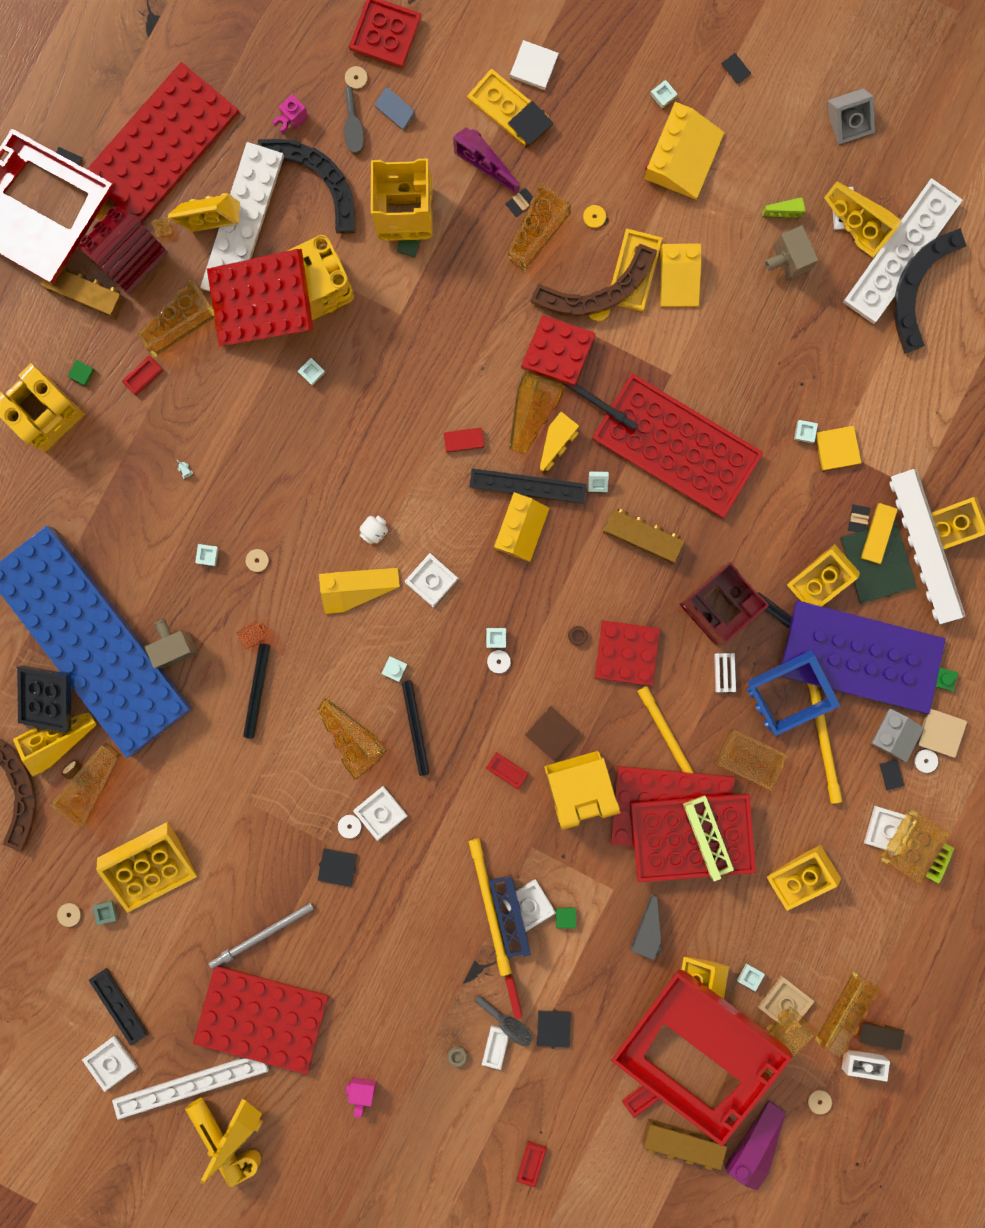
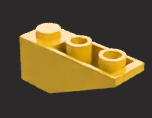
M562 412L559 413L548 428L539 469L540 473H543L545 470L548 472L555 464L554 458L557 455L560 457L567 449L565 445L568 441L573 442L579 434L577 432L579 425Z

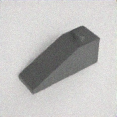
M651 893L630 949L632 952L654 960L655 956H659L662 945L660 944L661 935L657 896Z

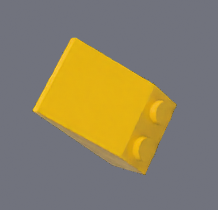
M662 244L660 249V307H699L701 244Z
M977 497L932 512L943 549L985 535V517Z
M834 544L791 580L787 586L800 601L822 607L858 579L860 572Z
M821 845L805 852L766 876L787 911L837 887L841 881L840 875Z

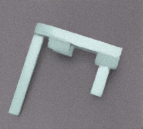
M177 460L179 463L178 470L183 473V479L191 476L193 472L189 470L188 463Z

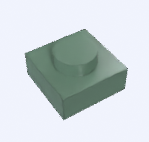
M114 900L92 906L97 925L118 920Z

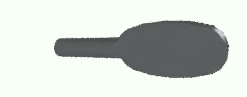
M346 87L348 118L345 121L344 135L348 149L352 153L357 154L363 148V129L360 120L355 115L352 87Z
M480 995L475 999L479 1006L499 1021L501 1030L512 1041L521 1046H528L531 1043L532 1033L519 1020L509 1015L504 1016Z

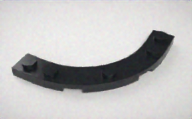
M258 139L259 146L283 153V161L301 164L315 172L325 182L332 194L335 205L336 234L355 233V209L352 193L344 175L329 157L316 148L303 145L298 141Z
M961 228L939 236L921 247L914 257L909 260L899 278L895 292L896 311L894 312V319L904 354L925 346L916 320L915 303L917 291L923 276L937 260L951 252L966 247Z

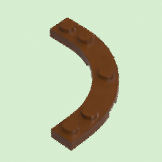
M639 244L629 267L617 279V282L610 287L593 292L591 295L566 294L538 283L530 301L539 307L564 315L582 316L606 311L626 300L638 289L653 264L657 250Z
M0 739V765L6 772L5 774L15 795L12 821L3 845L21 852L25 848L34 823L36 812L35 789L30 772L22 762L19 754L5 741Z

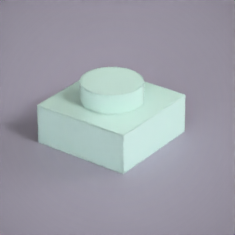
M666 80L650 93L662 109L678 95Z
M312 358L298 370V373L312 386L326 373Z
M798 420L794 440L813 444L818 423Z
M589 472L588 492H608L609 473Z
M198 544L195 563L216 566L219 547Z
M486 628L487 648H506V628Z
M389 656L382 674L400 682L408 664Z
M746 963L737 981L756 992L765 974Z

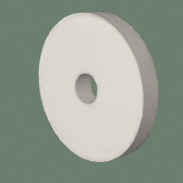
M501 650L492 652L487 660L489 669L494 673L507 671L510 666L509 655ZM498 659L501 660V664H497Z
M920 750L914 757L915 767L924 773L932 772L938 765V757L931 750Z
M346 815L340 819L338 831L345 838H354L361 831V822L354 815Z

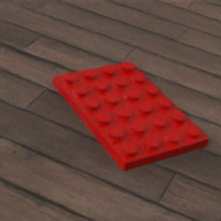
M293 249L207 269L219 346L234 345L314 330L302 249Z
M617 766L615 797L620 814L613 815L610 843L634 846L631 803L733 795L735 777Z
M750 794L706 797L734 871L720 876L756 873ZM697 798L631 803L637 882L710 877L683 803ZM704 803L695 804L696 813L702 816L705 811ZM704 820L701 825L703 832L710 834L712 824ZM711 838L708 845L710 850L716 853L719 848V842ZM717 858L716 866L718 870L728 867L724 859Z
M217 966L212 973L193 1044L307 1075L329 995Z

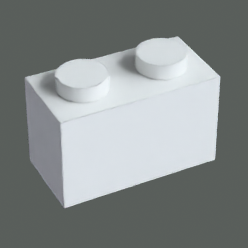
M844 1049L841 1069L849 1076L887 1081L890 1061L884 1055Z

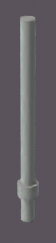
M307 904L233 949L225 950L221 953V956L209 962L210 968L214 969L224 962L232 961L236 955L315 909L313 904Z

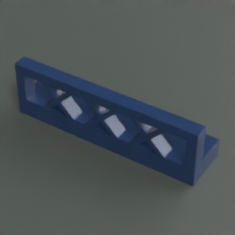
M512 874L489 880L507 957L510 958L522 954L523 957L530 956L531 951ZM505 881L507 889L502 895L495 890L494 884ZM503 899L511 905V910L508 914L500 910V904ZM508 919L515 922L516 928L513 933L505 930L504 925ZM513 938L520 942L521 950L510 952L509 943Z

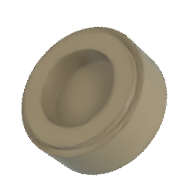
M459 1045L453 1046L448 1052L449 1063L454 1067L463 1066L467 1061V1051L465 1048Z

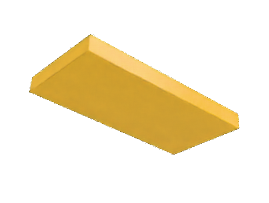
M491 68L469 93L467 100L525 147L527 144L521 137H517V133L508 125V122L531 101Z
M626 228L611 286L617 282V279L629 267L639 244L657 250V255L646 278L638 289L617 306L644 312L663 240L662 237Z

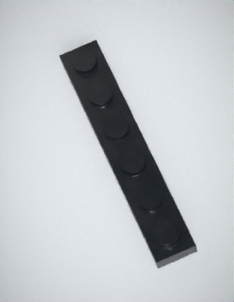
M472 468L469 486L471 489L507 494L517 493L523 496L584 504L586 484L474 468Z

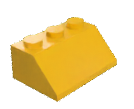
M227 193L216 197L207 196L205 199L200 200L191 199L189 202L180 203L168 214V218L190 232L239 224L240 201Z
M513 493L494 550L531 562L550 508L531 498Z
M684 957L682 970L688 972L724 999L729 967L713 961Z

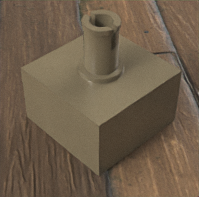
M803 225L780 235L773 246L777 256L766 259L765 266L769 272L782 266L788 281L812 270L818 262V258Z
M166 619L154 623L161 639L145 646L153 668L164 669L198 654L190 632L178 631L171 634Z

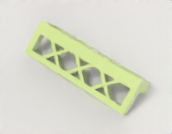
M702 796L683 803L710 877L713 881L721 879L720 875L734 871L707 798ZM703 802L705 805V811L702 816L697 814L694 805ZM704 820L712 824L710 834L703 832L701 825ZM711 838L719 842V848L716 853L709 848L708 844ZM717 858L724 859L728 867L718 870L716 866Z

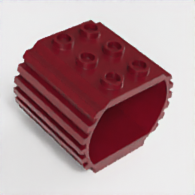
M117 205L109 209L106 214L107 216L94 225L93 231L80 240L78 249L117 286L129 294L168 252L136 218Z

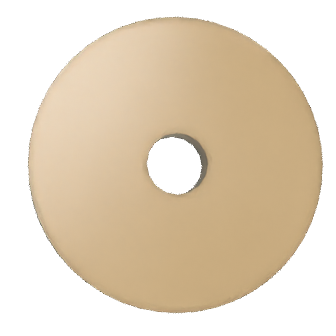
M359 66L349 68L345 74L346 84L354 90L363 88L368 81L366 71Z
M251 550L246 556V565L253 572H262L269 564V557L263 550Z
M74 903L62 905L57 912L58 921L66 927L76 925L82 915L80 908Z
M814 1090L808 1097V1106L816 1114H825L832 1106V1099L826 1091Z

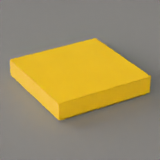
M854 426L816 432L815 438L822 471L861 464Z

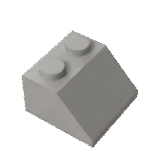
M864 88L828 100L829 120L838 144L875 133L874 98Z
M888 709L870 745L907 763L924 727L892 709Z

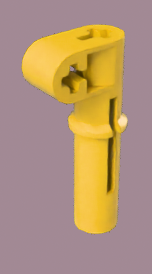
M199 1098L190 1103L185 1110L208 1149L207 1155L213 1157L224 1135L204 1099ZM254 1149L247 1150L238 1156L233 1154L219 1169L227 1185L233 1187L252 1177L261 1163V1155Z

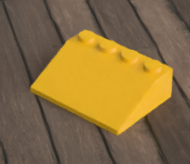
M675 102L649 162L644 179L697 200L725 132L694 109Z
M168 822L97 858L96 871L127 913L197 877L184 848Z

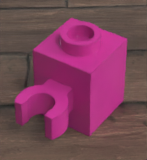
M292 94L279 106L282 116L276 117L273 120V124L275 127L279 123L283 124L280 128L282 134L288 130L289 124L296 130L309 117L306 107Z
M353 1077L351 1083H347L345 1095L349 1096L348 1103L356 1104L353 1117L361 1118L364 1106L371 1107L376 1081Z

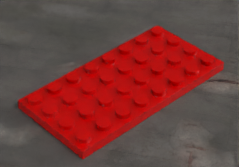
M180 62L86 170L112 183L115 188L109 199L129 212L142 224L240 112L184 63Z
M631 373L611 407L627 414L629 419L638 424L637 429L633 431L623 423H617L612 416L606 414L592 437V440L722 519L727 514L764 453Z

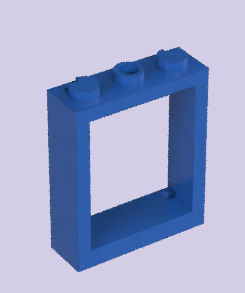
M812 650L747 680L749 684L747 691L751 699L756 698L758 704H755L760 715L764 714L767 719L764 723L768 731L772 730L775 736L840 707ZM810 663L827 699L776 722L758 686Z

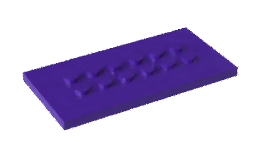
M795 601L781 664L812 650L832 690L929 714L946 638L802 601ZM810 663L779 676L822 687Z

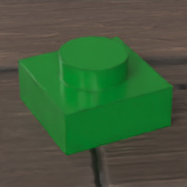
M939 668L935 687L954 691L958 672Z

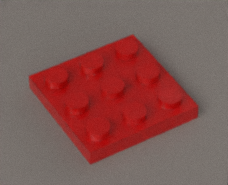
M366 0L351 39L349 50L403 69L422 15L419 12L384 0Z
M542 315L521 368L575 387L596 333Z
M602 620L594 678L653 686L660 628Z

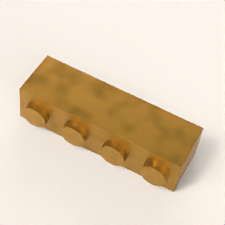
M65 267L54 285L44 280L42 281L41 286L46 291L114 320L117 319L125 301L120 295L121 292L113 287L107 289L96 280L90 282L80 273H69V270Z
M613 509L602 533L670 564L675 563L684 544V541L680 540L681 536L675 533H670L669 535L663 532L664 529L657 525L649 526L645 524L646 521L640 517H635L634 519L627 516L628 512L622 509Z
M649 1118L642 1139L644 1148L652 1154H657V1152L663 1153L670 1159H684L686 1163L691 1165L698 1163L708 1170H721L727 1150L726 1143L722 1147L708 1135Z

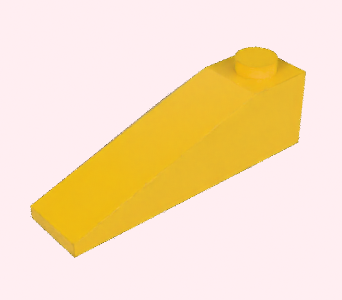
M836 181L824 197L836 216H839L844 223L845 229L851 233L857 246L873 258L896 232L901 223V220L890 211Z
M398 568L319 574L320 592L325 614L346 612L400 587Z
M87 712L71 717V731L67 733L50 729L38 730V728H35L14 738L13 741L22 762L33 777L55 764L92 730L96 723L91 713Z
M242 1099L227 1132L224 1134L217 1151L201 1179V1184L204 1185L251 1137L254 1131L258 1132L263 1122L260 1120L262 1113L246 1100Z

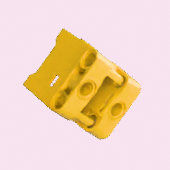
M428 158L417 159L414 162L371 160V216L378 239L383 241L430 239L433 236L431 208L432 173L430 172ZM421 203V208H414V212L388 213V204Z
M316 236L290 249H302L312 320L331 313L353 301L354 291L348 281L347 274L330 240L326 236Z
M30 363L18 375L22 380L13 385L6 394L0 392V418L25 443L46 452L85 413L47 374ZM47 386V392L41 394L42 388ZM31 393L49 408L35 421L20 406ZM18 413L19 417L16 420L13 416Z
M599 751L544 766L562 830L578 826L581 820L595 816L606 818L620 814L606 764Z

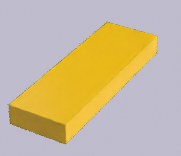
M881 503L877 504L860 559L881 564L898 510L897 508Z

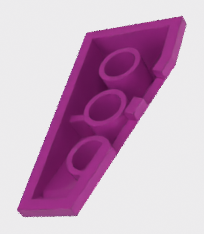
M466 127L453 137L454 153L514 193L517 194L519 192V183L478 131L470 130Z
M769 1100L724 1165L731 1177L744 1186L755 1190L759 1189L769 1174L785 1117V1111Z

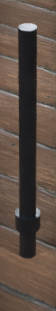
M562 383L612 416L617 423H623L633 431L637 429L638 424L629 419L627 414L621 410L617 411L578 384L573 387Z

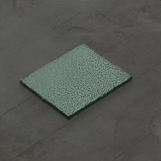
M896 521L893 523L881 564L860 559L870 528L840 537L845 556L860 572L858 579L854 581L860 604L885 596L890 597L892 594L916 588Z

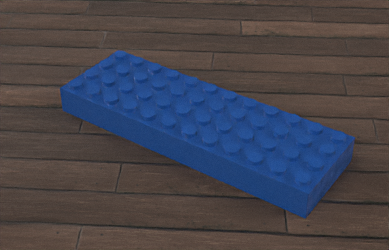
M46 525L0 561V594L58 670L71 674V687L126 758L136 755L193 710V707L163 669L153 668L143 642L55 528Z

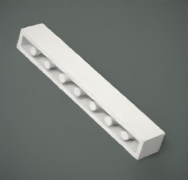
M917 469L891 476L890 487L893 493L896 492L897 494L896 505L898 510L903 512L904 518H902L904 528L909 530L910 536H908L910 546L915 548L916 554L914 559L917 566H921L922 573H920L923 584L927 585L928 591H926L928 601L933 603L934 610H932L935 621L938 620L939 624L965 617L966 615Z

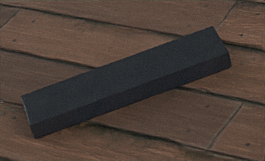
M107 968L89 979L90 984L130 1046L149 1034Z

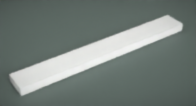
M240 1058L115 1098L112 1102L117 1119L119 1120L268 1072L269 1067L265 1063Z

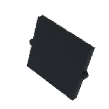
M531 101L508 122V125L517 133V137H521L530 146L553 125V122L545 114L544 110H541Z
M324 848L322 859L319 863L318 881L351 887L353 874L356 872L357 854Z
M553 1009V1011L538 1010L537 1046H547L552 1049L555 1047H569L571 1012L556 1011V1009Z

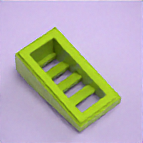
M800 197L766 205L762 211V217L802 218L806 212L803 198Z
M935 839L918 873L939 884L954 848L939 839ZM938 847L947 850L946 853L944 854L941 851L937 850ZM935 854L942 856V861L934 857ZM932 861H935L940 865L936 867L932 865ZM929 869L935 870V874L929 872Z

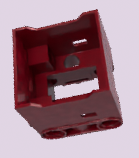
M729 562L718 569L705 583L684 599L680 606L704 634L718 646L730 641L765 610L769 604L742 577L737 568ZM715 587L719 589L720 594L729 604L739 611L727 623L703 599ZM731 588L738 590L739 595L737 598H733L730 595ZM703 613L710 616L709 622L704 618Z

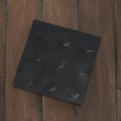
M23 665L17 667L18 723L65 733L71 731V674Z

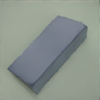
M387 87L375 104L377 109L402 130L416 117L415 111Z

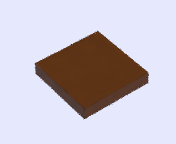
M550 706L525 736L555 761L579 734V731Z

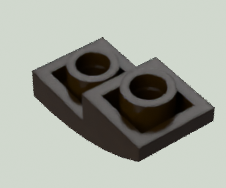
M863 1021L859 1042L881 1048L901 1050L905 1030L889 1025H884L883 1027Z

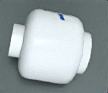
M379 515L377 517L369 516L360 526V536L371 545L379 543L388 532V528L385 525L387 521Z

